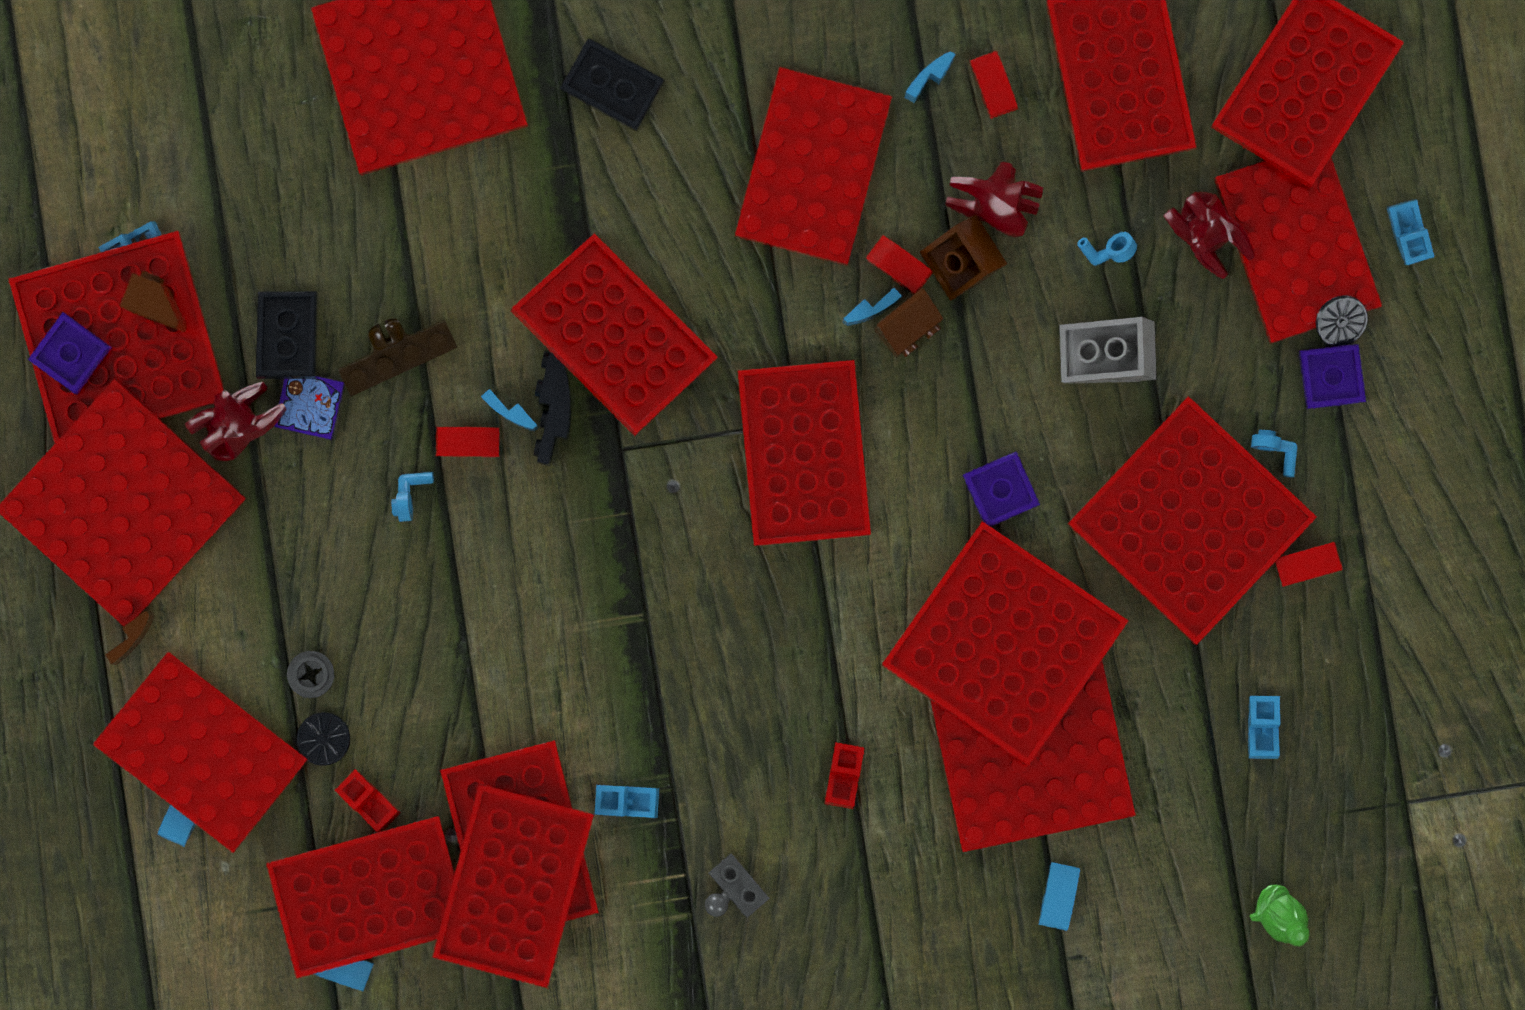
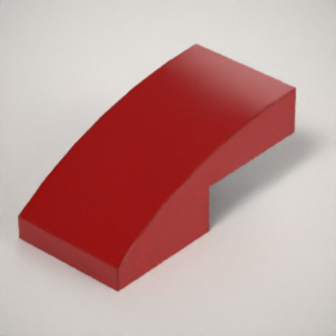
M995 51L970 60V67L980 88L981 97L990 119L1018 110L1011 85L998 52Z
M882 235L866 257L869 263L889 275L893 281L913 294L921 290L933 273L925 264L884 235Z
M436 427V456L499 457V428Z
M1335 542L1282 556L1275 561L1282 587L1343 570Z
M835 743L824 804L848 809L854 808L864 747Z
M356 769L335 789L337 794L354 811L358 812L377 833L384 831L401 813Z

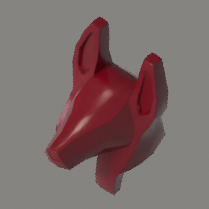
M1001 162L993 175L987 180L972 177H952L950 180L951 187L969 193L976 198L975 200H963L947 197L945 205L970 218L977 215L980 221L988 223L996 230L1008 236L1020 237L1024 235L1028 227V222L1020 211L1037 215L1040 206L1039 203L1021 197L1026 195L1041 199L1044 187L1027 181L1015 182L1016 169L1013 167V164Z
M1194 192L1185 199L1181 215L1174 207L1163 215L1174 230V233L1190 245L1196 259L1217 277L1224 279L1228 276L1226 268L1215 252L1228 241L1249 261L1255 257L1247 233L1239 223L1228 215L1225 207L1215 194Z
M259 382L242 388L232 395L228 391L215 395V407L201 410L185 423V427L192 435L206 427L208 434L200 441L202 448L215 460L230 461L234 460L250 441L266 434L272 429L287 409L283 403H280L265 413L256 416L249 406L268 389L264 382Z

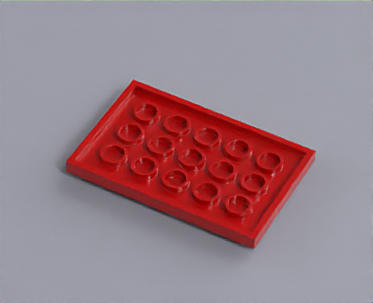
M1166 0L1046 1L1081 172L1195 150L1197 148Z
M1292 0L1216 117L1211 128L1309 188H1312L1404 42L1335 0Z
M779 67L735 237L848 266L892 96Z
M1332 157L1312 188H1309L1267 161L1214 178L1223 206L1228 215L1239 223L1247 233L1254 250L1255 257L1250 261L1240 251L1239 254L1270 344L1316 329V317L1320 308L1327 301L1337 296L1346 295L1358 299L1364 305L1367 312L1382 307Z
M595 233L511 309V312L634 436L645 428L718 358Z
M847 360L739 370L738 382L754 546L871 535L855 361Z
M169 652L165 654L93 743L97 749L233 854L308 760Z
M555 740L440 770L460 851L479 784L572 808ZM583 855L566 921L599 913L585 855Z
M479 784L432 958L548 988L594 814Z
M439 816L266 863L296 979L437 940L455 875Z

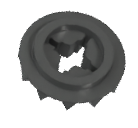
M305 651L298 654L292 659L287 670V679L290 687L295 693L305 698L322 696L331 688L335 677L333 664L324 654L316 651ZM305 663L312 670L322 668V671L316 675L317 686L310 679L300 681V678L307 673Z

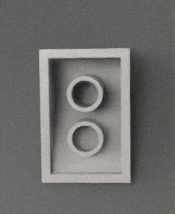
M1144 317L1060 325L1061 383L1156 380L1154 321Z

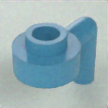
M1120 232L1112 236L1108 240L1106 248L1099 252L1094 249L1087 238H1081L1077 243V246L1089 262L1095 266L1109 259L1118 263L1125 262L1131 259L1137 250V243L1127 232Z
M1259 430L1258 434L1252 435L1251 448L1263 451L1285 452L1283 476H1295L1296 443L1281 440L1282 438L1277 437L1276 432L1271 430Z
M433 472L403 474L399 476L398 493L396 494V499H392L391 507L393 516H398L400 522L413 520L410 485L434 483Z

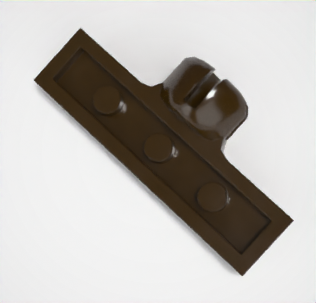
M395 318L384 321L389 334L388 337H385L379 323L373 326L368 332L373 351L338 368L350 396L458 348L445 319L409 335L404 331L400 321Z

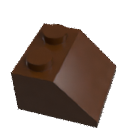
M977 215L956 224L920 251V254L933 271L934 276L950 301L1007 265V262Z
M142 271L141 276L132 273L120 307L134 314L185 332L187 329L186 323L171 290L163 285L164 280L145 271Z
M922 288L876 325L875 332L896 358L901 354L906 358L919 347L916 344L917 341L924 336L930 339L942 329L939 324L943 321V317L927 292Z

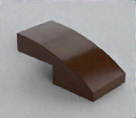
M151 611L143 612L122 628L129 638L105 654L111 665L119 664L142 641L155 617Z

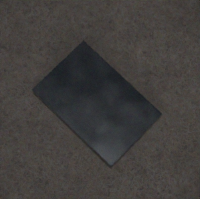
M588 38L560 90L637 132L665 80Z
M317 291L258 292L257 379H316Z

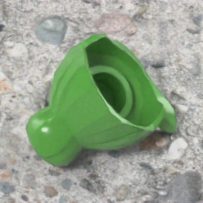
M1275 884L1263 889L1258 898L1255 912L1250 914V919L1261 922L1267 933L1276 941L1286 944L1290 943L1293 946H1301L1307 942L1309 929L1305 907L1292 897L1284 886Z

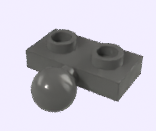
M732 853L708 873L723 890L721 894L714 893L709 895L705 901V909L713 917L724 915L728 909V902L732 901L741 913L748 918L770 899Z

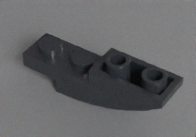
M544 351L541 368L546 370L544 379H538L535 396L539 397V404L549 406V410H543L540 427L544 428L542 440H536L533 456L538 457V464L550 466L556 438L564 440L569 438L572 405L566 367L551 352Z

